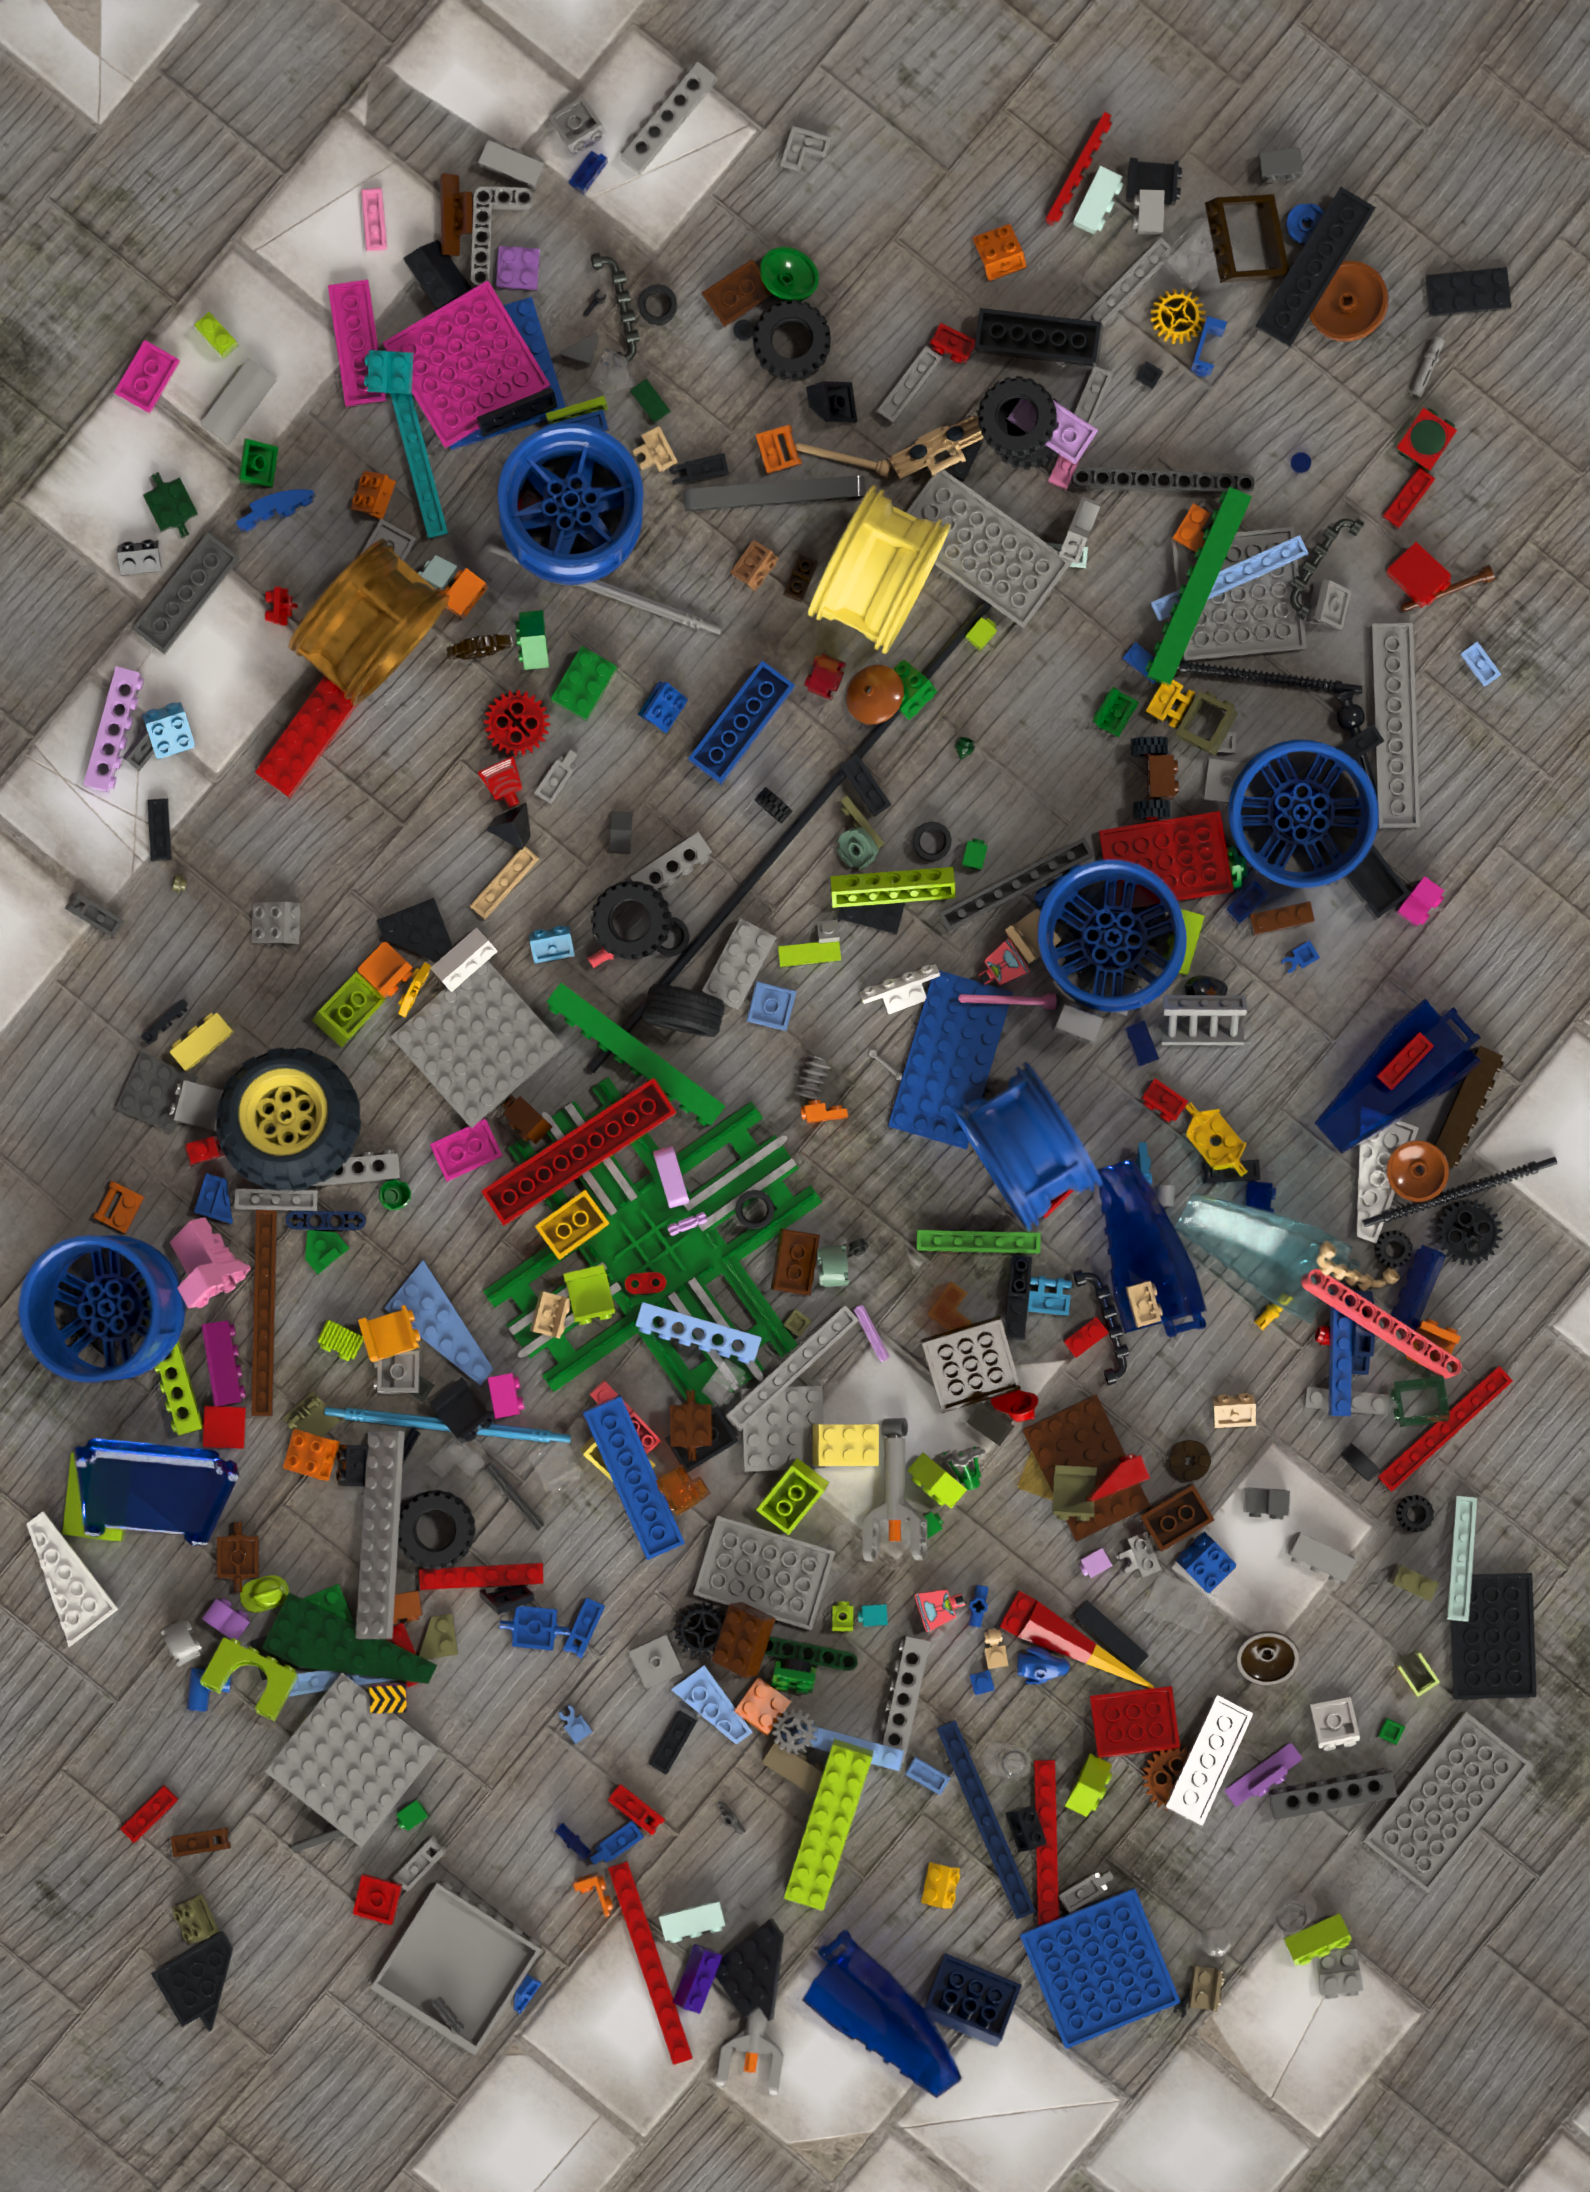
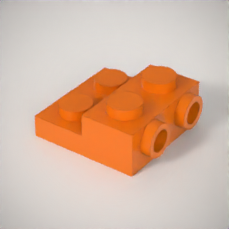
M821 1100L808 1101V1105L801 1107L802 1120L806 1119L807 1124L848 1118L847 1108L842 1109V1105L831 1106L830 1111H826L825 1103H821Z

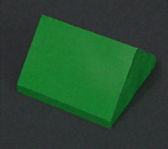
M247 438L244 439L239 473L240 482L242 484L273 487L279 447Z

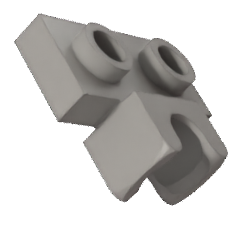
M1147 1532L1126 1539L1129 1549L1116 1554L1117 1559L1126 1558L1128 1560V1565L1121 1569L1123 1574L1138 1569L1141 1578L1161 1570Z

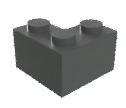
M1245 1488L1244 1512L1249 1513V1517H1261V1514H1268L1271 1519H1284V1516H1289V1490Z

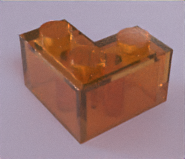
M950 1281L927 1315L948 1331L972 1324V1321L956 1310L968 1293Z
M682 1464L656 1480L659 1491L664 1494L670 1509L677 1516L697 1505L711 1494L702 1478L699 1476L692 1480Z

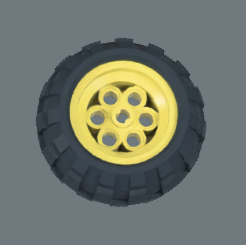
M283 1047L271 1049L267 1053L256 1058L253 1056L241 1064L242 1067L234 1076L231 1075L223 1087L224 1091L217 1102L215 1113L217 1138L231 1165L250 1182L274 1191H300L310 1188L309 1186L320 1181L324 1182L335 1175L334 1172L343 1163L345 1164L353 1153V1147L361 1129L359 1099L353 1085L344 1072L329 1058L316 1054L312 1050L298 1047L295 1049H284ZM284 1096H292L289 1102H282V1098ZM309 1103V1109L301 1111L300 1107L302 1104ZM269 1106L274 1107L273 1113L269 1115L265 1114V1111ZM292 1114L290 1119L282 1120L283 1115ZM305 1123L311 1124V1128L308 1131H302V1126ZM269 1127H276L273 1134H266V1130ZM293 1135V1141L291 1143H285L284 1140L286 1136Z

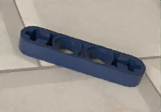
M292 1211L286 1216L287 1226L295 1230H361L367 1222L365 1215L357 1211ZM295 1214H297V1218H305L304 1214H308L306 1219L308 1226L304 1227L305 1222H298L297 1226H294L290 1222V1218H293ZM317 1214L321 1217L322 1222L319 1226L315 1227L310 1223V1218ZM345 1214H349L348 1219H354L355 1215H359L363 1222L359 1223V1227H355V1223H348L349 1227H345ZM332 1216H341L342 1224L337 1227L331 1224Z

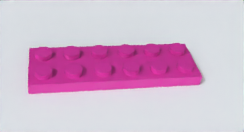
M369 280L328 285L345 406L351 407L386 401L385 393L367 392L368 387L364 385V378L368 375L369 367L365 365V357L369 354V350H379Z

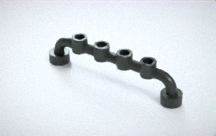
M600 253L591 254L593 269H602V264H607L612 272L617 302L628 344L627 354L622 355V352L613 353L615 368L620 369L625 367L624 363L631 361L635 357L637 352L636 342H640L638 331L633 330L631 324L635 322L633 310L628 311L627 303L631 302L629 291H624L622 284L626 283L624 270H619L618 264L613 258L600 256Z
M1357 518L1356 521L1341 519L1333 527L1328 526L1322 535L1325 537V540L1322 544L1318 542L1311 552L1315 556L1311 561L1307 559L1302 566L1303 575L1301 578L1296 576L1290 585L1294 588L1290 595V603L1292 608L1297 611L1296 616L1301 620L1306 617L1312 606L1305 602L1301 605L1298 602V596L1305 588L1308 580L1317 569L1320 561L1327 553L1342 527H1349V533L1356 537L1364 525V522Z

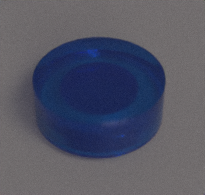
M1303 452L1296 453L1290 462L1292 470L1298 474L1306 473L1311 467L1309 455Z

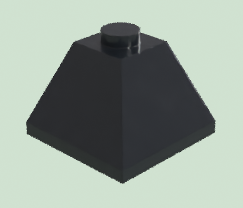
M823 381L806 387L809 407L826 423L858 422L852 382Z

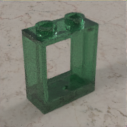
M1444 1376L1394 1382V1389H1390L1392 1401H1396L1397 1408L1393 1409L1395 1421H1399L1400 1427L1449 1421L1450 1413ZM1428 1388L1436 1389L1439 1413L1404 1418L1400 1392Z

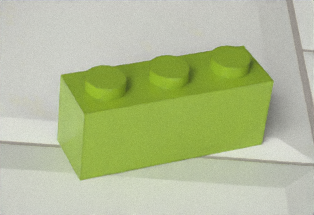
M1181 909L1186 928L1187 944L1185 958L1178 974L1187 976L1205 916ZM1170 932L1166 944L1170 945L1168 953H1163V958L1168 961L1172 956L1175 945L1174 932Z
M1340 1913L1284 1938L1285 1945L1295 1966L1299 1964L1304 1966L1310 1963L1311 1959L1317 1956L1324 1957L1330 1953V1950L1344 1948L1352 1941Z

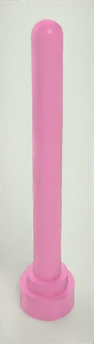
M1047 993L1042 995V997L961 994L958 997V1000L962 1003L1042 1005L1046 1010H1055L1057 1002L1056 994Z

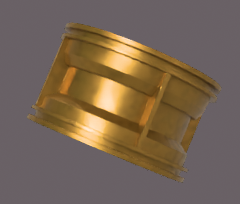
M380 539L373 543L342 572L311 608L288 644V648L295 651L297 656H304L345 692L344 697L351 699L353 705H358L369 697L400 666L435 624L450 599V596L446 593L442 594L443 590L441 588L435 589L393 552L394 547L387 545L388 542L385 539Z

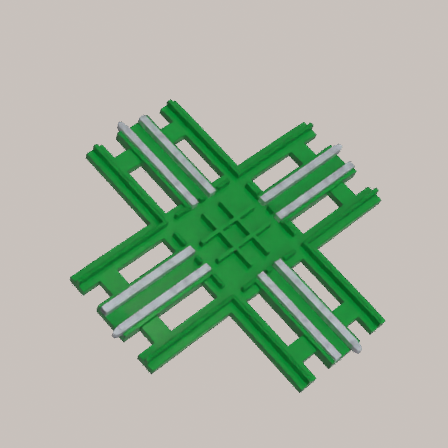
M606 1078L592 1088L603 1106L588 1117L585 1116L576 1101L568 1104L552 1117L543 1112L542 1117L553 1126L547 1132L553 1141L537 1153L531 1144L523 1138L516 1141L508 1149L519 1165L621 1100L623 1097L610 1078ZM752 1101L676 1154L682 1176L729 1142L742 1158L692 1194L685 1186L690 1203L673 1208L669 1207L653 1151L659 1148L651 1136L646 1133L631 1143L651 1172L637 1183L633 1184L614 1155L579 1177L600 1207L601 1212L610 1224L561 1260L557 1258L549 1245L483 1291L494 1308L512 1297L523 1312L507 1324L508 1329L523 1348L518 1353L519 1358L528 1355L531 1359L546 1347L555 1357L559 1364L542 1375L553 1392L567 1384L637 1333H639L686 1402V1390H690V1396L691 1390H695V1402L699 1404H712L714 1406L703 1390V1387L717 1377L721 1378L731 1393L753 1377L763 1381L762 1371L764 1368L757 1358H755V1361L750 1360V1364L738 1361L739 1356L731 1354L730 1358L718 1355L719 1351L712 1348L710 1352L701 1350L707 1360L690 1371L669 1340L658 1337L659 1333L651 1331V1334L640 1332V1327L636 1326L641 1305L644 1302L737 1330L706 1287V1284L721 1274L724 1275L758 1323L745 1333L762 1337L759 1348L770 1341L779 1355L783 1357L798 1346L739 1261L779 1234L780 1228L786 1229L820 1205L822 1200L812 1186H809L795 1197L789 1191L782 1180L799 1168L783 1146L787 1136L777 1138L774 1135L758 1147L747 1131L763 1119ZM562 1189L545 1199L553 1213L570 1201ZM751 1190L766 1192L777 1208L769 1224L759 1229L750 1228L729 1244H726L716 1230V1227L736 1214L735 1207L739 1197ZM753 1197L746 1200V1202L743 1205V1208L757 1198ZM701 1212L706 1214L708 1220L706 1223L697 1224L696 1227L683 1232L679 1231L678 1234L673 1236L670 1235L668 1225L677 1224L678 1221L691 1216L695 1217L696 1214ZM579 1249L590 1264L588 1268L605 1265L612 1299H615L626 1316L575 1351L565 1337L567 1332L580 1324L574 1321L571 1301L569 1302L570 1310L566 1314L564 1321L565 1329L560 1338L530 1331L538 1297L529 1284ZM658 1272L666 1278V1287L659 1293L632 1294L625 1287L626 1278L631 1274ZM653 1279L652 1285L655 1287L659 1286V1279ZM633 1280L631 1283L632 1287L637 1288L639 1281ZM566 1283L552 1292V1294L570 1298ZM661 1316L654 1317L652 1321L654 1327L660 1328L655 1321ZM699 1327L695 1328L692 1331L693 1338L696 1340L702 1339L704 1331ZM719 1333L714 1334L712 1337L713 1344L721 1345L724 1342V1337ZM740 1339L732 1342V1349L734 1351H741L744 1344Z

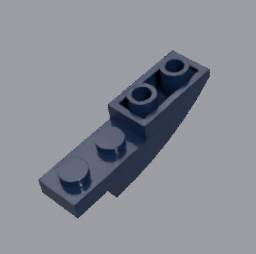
M1352 1290L1374 1304L1372 1291ZM1362 1309L1363 1316L1367 1317V1312ZM1353 1320L1352 1374L1368 1375L1370 1357H1374L1375 1334Z

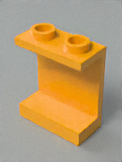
M402 1305V1310L372 1320H367L366 1317L358 1319L368 1356L372 1362L419 1348L418 1341L421 1338L418 1329H414L412 1324L415 1321L412 1309L408 1310L406 1305Z

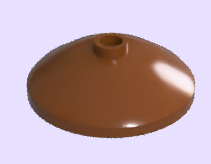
M871 665L860 670L852 678L846 691V704L849 712L855 719L864 724L874 725L887 721L897 712L904 696L902 680L893 669L885 665Z
M1413 1140L1400 1145L1392 1153L1387 1165V1177L1391 1187L1399 1196L1409 1201L1423 1202L1436 1197L1444 1189L1449 1178V1165L1445 1155L1437 1146L1427 1141ZM1416 1166H1422L1423 1171L1418 1172L1416 1170Z

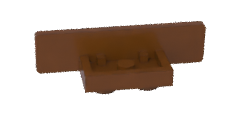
M448 173L441 174V250L443 255L457 257L460 256V236L473 233L472 192L465 191L459 193V176Z

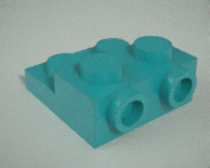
M369 350V354L365 357V365L369 366L368 375L364 378V385L368 387L367 392L412 394L413 353Z

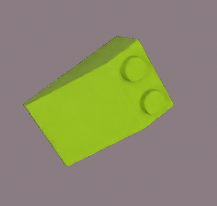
M355 972L317 1012L312 1021L339 1046L343 1047L386 1001V998L360 974Z

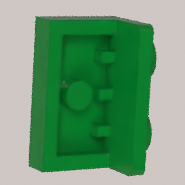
M1112 687L1106 693L1100 709L1095 712L1093 723L1098 728L1119 738L1139 702L1121 693L1117 688Z

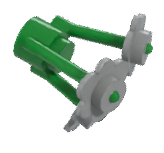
M975 1446L966 1451L961 1450L957 1452V1450L951 1452L948 1450L940 1455L941 1459L938 1460V1464L941 1466L949 1463L960 1484H964L967 1490H973L981 1485L978 1457L986 1455V1450ZM973 1459L975 1471L967 1466ZM956 1466H961L964 1468L962 1475Z

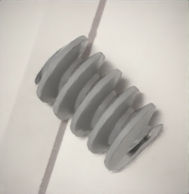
M808 1054L812 1061H805V1065L809 1069H802V1073L806 1077H799L803 1084L796 1085L800 1092L794 1093L811 1100H819L815 1092H822L818 1084H825L821 1077L828 1076L823 1070L830 1069L831 1067L826 1063V1060Z

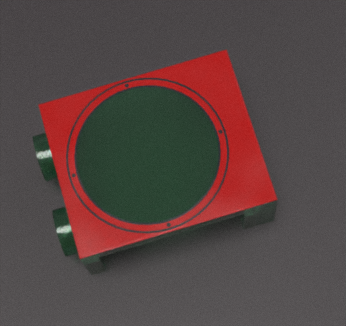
M1423 407L1394 452L1429 473L1457 432V429L1454 428L1455 425L1449 420L1445 419L1443 421L1437 417L1438 413L1434 410Z

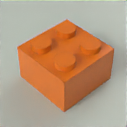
M467 568L464 571L460 570L453 579L455 583L452 587L448 586L442 593L450 596L446 608L462 620L465 619L488 589L486 582Z

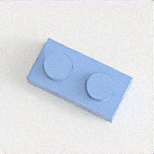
M1478 641L1460 654L1483 687L1502 675Z

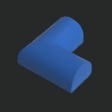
M191 1668L187 1701L188 1710L208 1711L209 1694L212 1690L202 1686L200 1682L206 1669ZM232 1674L221 1692H231Z

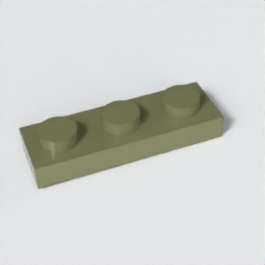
M845 796L840 800L842 804L840 809L846 816L851 815L854 819L852 823L854 827L864 828L872 837L878 849H881L884 846L883 841L849 797Z

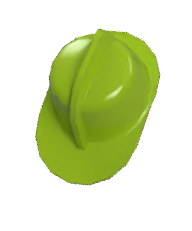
M265 1576L246 1583L242 1588L243 1592L240 1593V1601L248 1611L254 1613L267 1611L284 1604L289 1593V1587L286 1581L279 1576Z

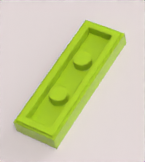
M601 396L546 413L548 423L553 424L602 409L605 411L608 409L605 396Z
M839 941L778 946L780 967L841 961Z

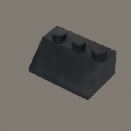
M439 240L423 245L403 258L404 263L436 310L472 290L450 256L442 254Z

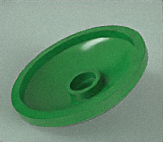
M790 247L774 248L766 253L760 263V276L764 285L771 293L783 300L792 301V299L803 301L812 296L817 289L819 283L817 268L807 255L797 249Z

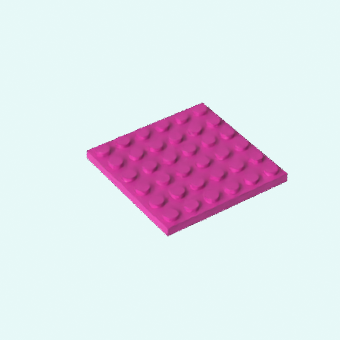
M488 280L382 342L387 351L413 353L412 394L445 449L479 429L476 417L551 387Z

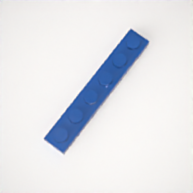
M1345 1298L1346 1305L1350 1306V1301ZM1330 1306L1328 1416H1351L1352 1319Z

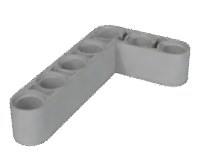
M483 186L477 188L474 192L471 279L474 287L482 284L475 281L476 277L480 274L486 276L485 282L488 280L490 283L493 209H530L534 204V198L528 188ZM483 193L488 194L489 199L486 202H481L478 200L479 195ZM502 194H507L510 197L505 203L498 200ZM522 195H528L530 200L527 203H521L519 198ZM480 214L488 215V219L485 222H479L477 218ZM486 234L488 238L485 242L481 243L477 241L478 235ZM480 254L487 256V260L483 263L476 261V257Z

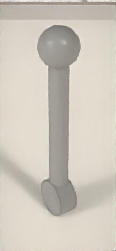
M871 1050L869 1052V1056L871 1058L877 1059L883 1066H885L891 1073H893L895 1075L896 1080H902L903 1074L895 1071L889 1064H887L882 1058H880L877 1055L876 1050Z

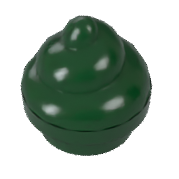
M959 737L958 741H955L954 744L960 759L970 755L975 749L974 741L967 737Z

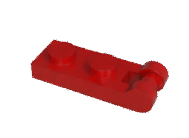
M621 1783L608 1798L610 1803L652 1836L657 1831L658 1825L663 1824L666 1820ZM648 1815L653 1818L649 1824L644 1821Z

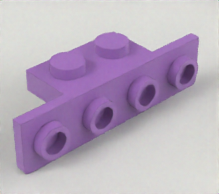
M1288 1743L1227 1787L1225 1793L1235 1807L1251 1796L1255 1797L1258 1795L1261 1797L1269 1791L1268 1787L1273 1783L1278 1785L1286 1779L1285 1775L1288 1773L1287 1770L1303 1760L1293 1744Z

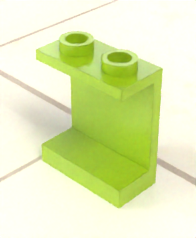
M604 1264L563 1274L575 1322L584 1325L592 1323L591 1318L600 1317V1321L612 1318V1314L616 1312Z

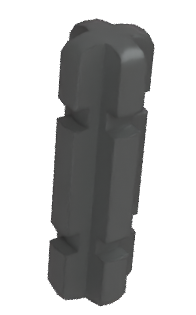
M442 1997L436 1998L432 2002L434 2008L439 2010V2014L448 2025H451V2029L455 2034L461 2032L464 2029V2025L457 2020V2016L450 2007L445 2005L446 2002Z

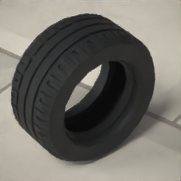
M653 984L649 988V995H647V1002L643 1012L645 1021L667 1029L699 1036L715 1037L719 1033L725 1009L724 1002L720 998L665 984Z

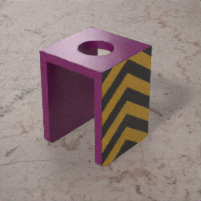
M406 1684L371 1685L369 1688L370 1713L407 1712Z

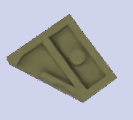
M453 1614L432 1616L419 1656L425 1659L458 1655Z

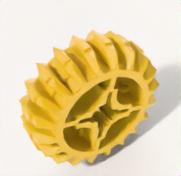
M1173 289L1172 296L1166 291L1164 293L1166 299L1160 295L1158 297L1160 303L1154 302L1153 306L1156 309H1152L1151 314L1156 317H1152L1150 321L1152 323L1157 322L1153 326V330L1160 328L1157 336L1160 337L1164 333L1165 342L1169 337L1172 338V344H1175L1176 338L1179 339L1180 344H1183L1184 337L1190 342V334L1196 338L1198 336L1196 330L1202 331L1203 327L1200 324L1205 323V319L1200 316H1204L1206 312L1204 310L1199 311L1203 307V303L1196 305L1199 297L1196 296L1192 300L1191 291L1187 296L1184 295V289H1181L1180 294H1177V290ZM1174 301L1182 302L1177 308L1166 307L1167 304ZM1187 305L1193 310L1194 321L1190 320L1191 317L1185 313ZM1183 309L1181 312V317H1183V319L1179 318L1178 321H1176V323L1173 324L1175 321V316H1173V314L1177 315L1180 312V310ZM1161 312H1164L1165 316L1170 319L1169 328L1164 325ZM1179 325L1190 326L1189 329L1182 332L1174 331Z

